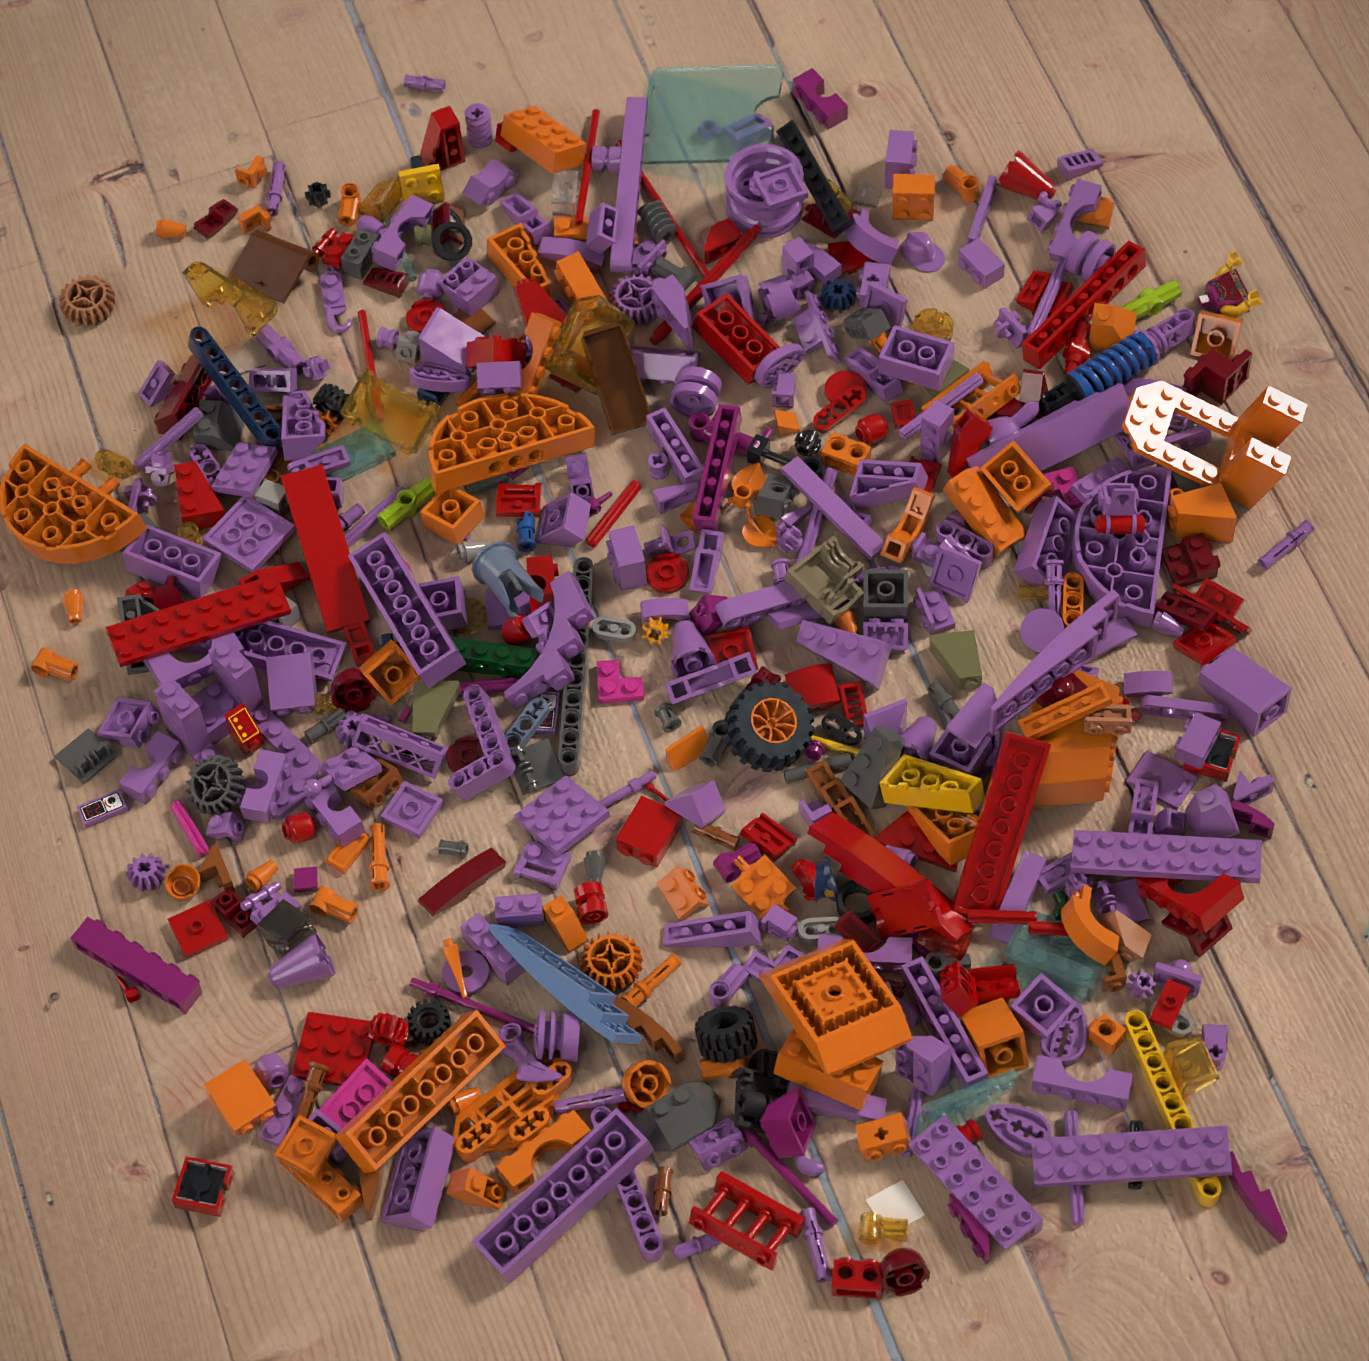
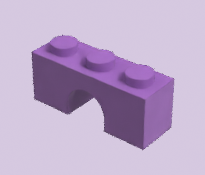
M798 237L782 246L783 275L788 280H792L795 287L793 295L799 301L805 297L804 292L807 290L811 293L814 292V278L808 272V269L814 266V253Z
M937 400L932 403L921 417L920 455L926 460L940 463L951 449L953 434L947 432V430L953 423L954 409Z
M156 731L145 746L147 757L154 762L153 765L147 769H139L132 765L119 782L123 794L145 805L149 799L156 795L162 781L167 780L170 770L175 764L180 762L183 755L180 742L159 731Z
M260 749L254 766V772L257 780L266 781L267 783L260 789L246 788L240 805L244 819L270 823L271 817L275 816L278 807V797L282 796L284 792V779L289 776L291 771V764L288 762L286 754Z
M333 783L321 788L320 794L315 797H309L305 794V805L310 812L313 810L316 812L317 815L315 816L322 827L327 826L329 829L327 832L334 842L338 841L342 847H345L359 838L361 834L366 833L362 820L351 806L342 811H333L336 806L342 803L339 792Z
M477 913L460 926L462 938L474 952L478 954L482 952L491 964L492 971L506 985H509L523 974L525 969L488 929L490 924Z

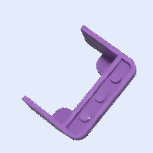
M983 683L946 727L947 731L974 748H977L986 736L992 738L993 752L989 755L984 767L977 776L982 781L991 770H994L1001 747L1003 730L1002 727L994 734L989 732L990 708L997 699L994 689L986 683Z

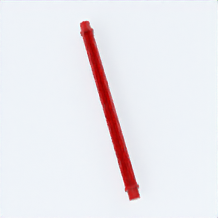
M755 224L751 229H748L705 275L702 281L686 296L689 310L703 297L701 286L718 281L753 243L761 232V228ZM664 320L649 338L650 342L657 345L660 340L662 341L672 331V328Z

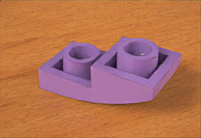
M656 598L644 600L640 603L642 621L649 622L650 617L653 620H658V618L662 617V623L665 618L679 621L688 620L689 618L687 599Z
M1127 617L1114 621L1107 627L1106 639L1096 646L1098 658L1116 646L1121 647L1138 636Z
M1139 671L1124 673V694L1126 697L1146 694L1154 696L1173 694L1172 672Z

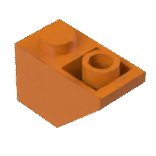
M468 1167L451 1173L446 1194L464 1204L501 1209L506 1186Z

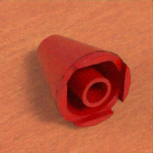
M1018 150L1014 154L1016 159L1009 161L999 178L1000 182L997 183V186L1038 200L1039 195L1045 191L1048 194V198L1052 200L1056 193L1054 189L1055 184L1023 152Z

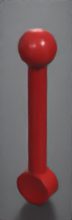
M653 783L646 784L645 788L647 791H652L665 802L669 800V798L654 788Z

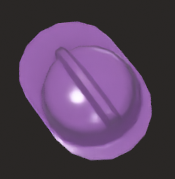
M908 232L907 238L900 244L899 251L901 256L923 272H935L941 269L945 261L942 250L931 241V238L926 233Z

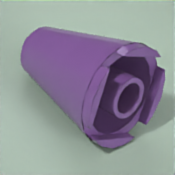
M687 620L678 622L673 628L671 657L673 675L676 678H680L716 665L714 654L694 623Z
M917 718L900 734L905 739L900 758L906 754L930 762L929 753L933 749L937 726L931 718Z
M317 933L310 935L269 968L270 973L267 975L272 986L277 985L281 989L330 978L336 974L330 955H327L326 947Z

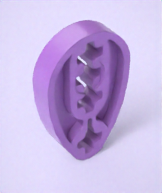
M789 344L771 352L757 367L754 376L755 381L765 389L772 388L773 383L778 382V373L790 374L805 358L806 350L799 344Z
M423 363L415 365L410 369V384L416 388L430 391H466L469 389V376L447 366Z
M1075 1001L1078 1004L1074 1008L1075 1013L1071 1016L1070 1021H1068L1069 1015H1067L1047 1038L1041 1036L1040 1049L1043 1056L1061 1059L1063 1066L1075 1064L1082 1058L1085 1052L1087 1021L1083 1008L1078 1001ZM1068 1029L1069 1033L1063 1055L1057 1057L1060 1047L1059 1042L1062 1041L1064 1030Z
M1002 1104L992 1105L986 1110L985 1123L990 1132L1004 1147L1018 1156L1033 1157L1031 1139H1035L1034 1137L1038 1138L1039 1135L1043 1138L1051 1137V1127L1047 1119L1031 1109ZM1000 1114V1119L992 1120V1115ZM1021 1125V1130L1013 1131V1126ZM1032 1130V1136L1029 1135L1025 1138L1024 1132Z

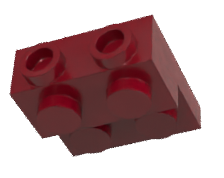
M1203 533L1182 538L1179 544L1162 548L1161 557L1173 583L1184 587L1202 582L1206 577L1209 579L1217 577L1218 568L1221 567L1219 557L1217 555L1213 556L1211 552L1213 546L1209 537L1205 538Z

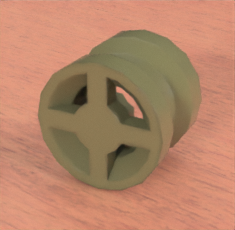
M427 224L425 227L414 226L416 246H421L424 243L432 245L431 224Z

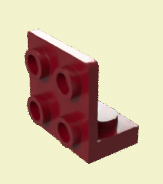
M1172 913L1161 921L1164 927L1187 937L1194 955L1199 957L1233 929L1227 915L1206 933L1198 928H1192L1186 921L1174 917Z

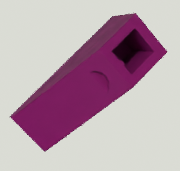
M952 1193L949 1194L947 1208L953 1218L957 1217L962 1234L965 1238H970L976 1257L978 1259L982 1258L985 1264L989 1263V1232Z

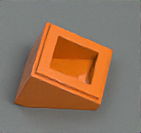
M774 410L779 435L800 432L796 413Z

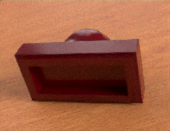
M1071 672L1065 677L1056 679L1052 687L1037 698V702L1043 708H1046L1087 689V686Z
M849 908L833 924V927L846 939L854 940L863 953L873 952L883 942V939Z

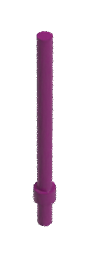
M414 977L410 981L411 987L426 992L427 996L439 997L467 1009L478 1010L480 1014L506 1024L517 1023L522 1030L534 1034L535 1024L468 998H463L460 995L440 988V985L436 983H427Z
M738 1128L745 1138L744 1141L751 1148L754 1147L831 1227L838 1223L839 1220L761 1141L762 1138L756 1132Z

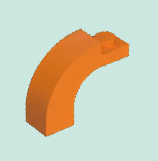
M917 487L912 489L903 517L896 529L887 535L880 555L898 563L908 558L913 551L911 550L913 540L919 538L931 515L929 512L935 497L934 494Z
M1084 884L1079 891L1075 890L1072 893L1069 901L1061 909L1062 922L1069 937L1080 950L1095 961L1106 965L1118 951L1120 936L1103 927L1094 918L1090 910L1092 888Z

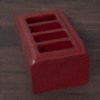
M372 267L363 281V285L400 298L409 285L408 274ZM374 275H377L375 281L372 280V278L374 277Z

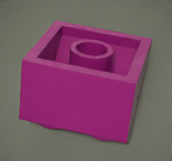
M797 1087L766 1107L764 1115L761 1117V1127L766 1132L770 1147L774 1150L777 1158L804 1156L816 1122L800 1087Z

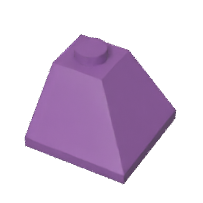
M906 698L864 714L865 741L875 727L889 725L899 735L904 732L907 725Z
M1214 784L1194 794L1185 809L1193 836L1229 838L1240 833L1227 792Z

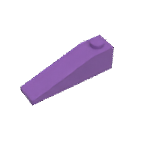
M751 911L664 924V947H742L760 944L761 922Z

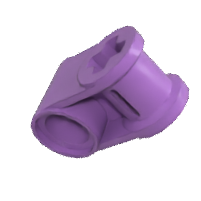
M1202 1025L1203 1065L1209 1071H1219L1224 1066L1227 1053V1025Z

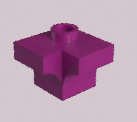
M705 594L689 612L691 622L694 623L699 632L710 635L716 627H723L715 606L719 602L728 599L726 596Z

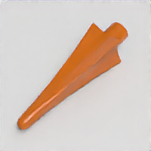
M447 938L443 941L445 946L442 948L443 955L452 970L462 997L467 998L458 943L454 944L452 938Z

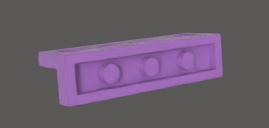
M366 714L359 721L352 742V746L433 779L437 777L440 765L449 749ZM361 732L369 734L373 742L366 744L359 741ZM384 741L391 743L394 751L389 753L383 751L380 743ZM404 750L411 751L415 759L407 761L403 758L401 752ZM428 758L435 761L433 771L425 768L421 760Z

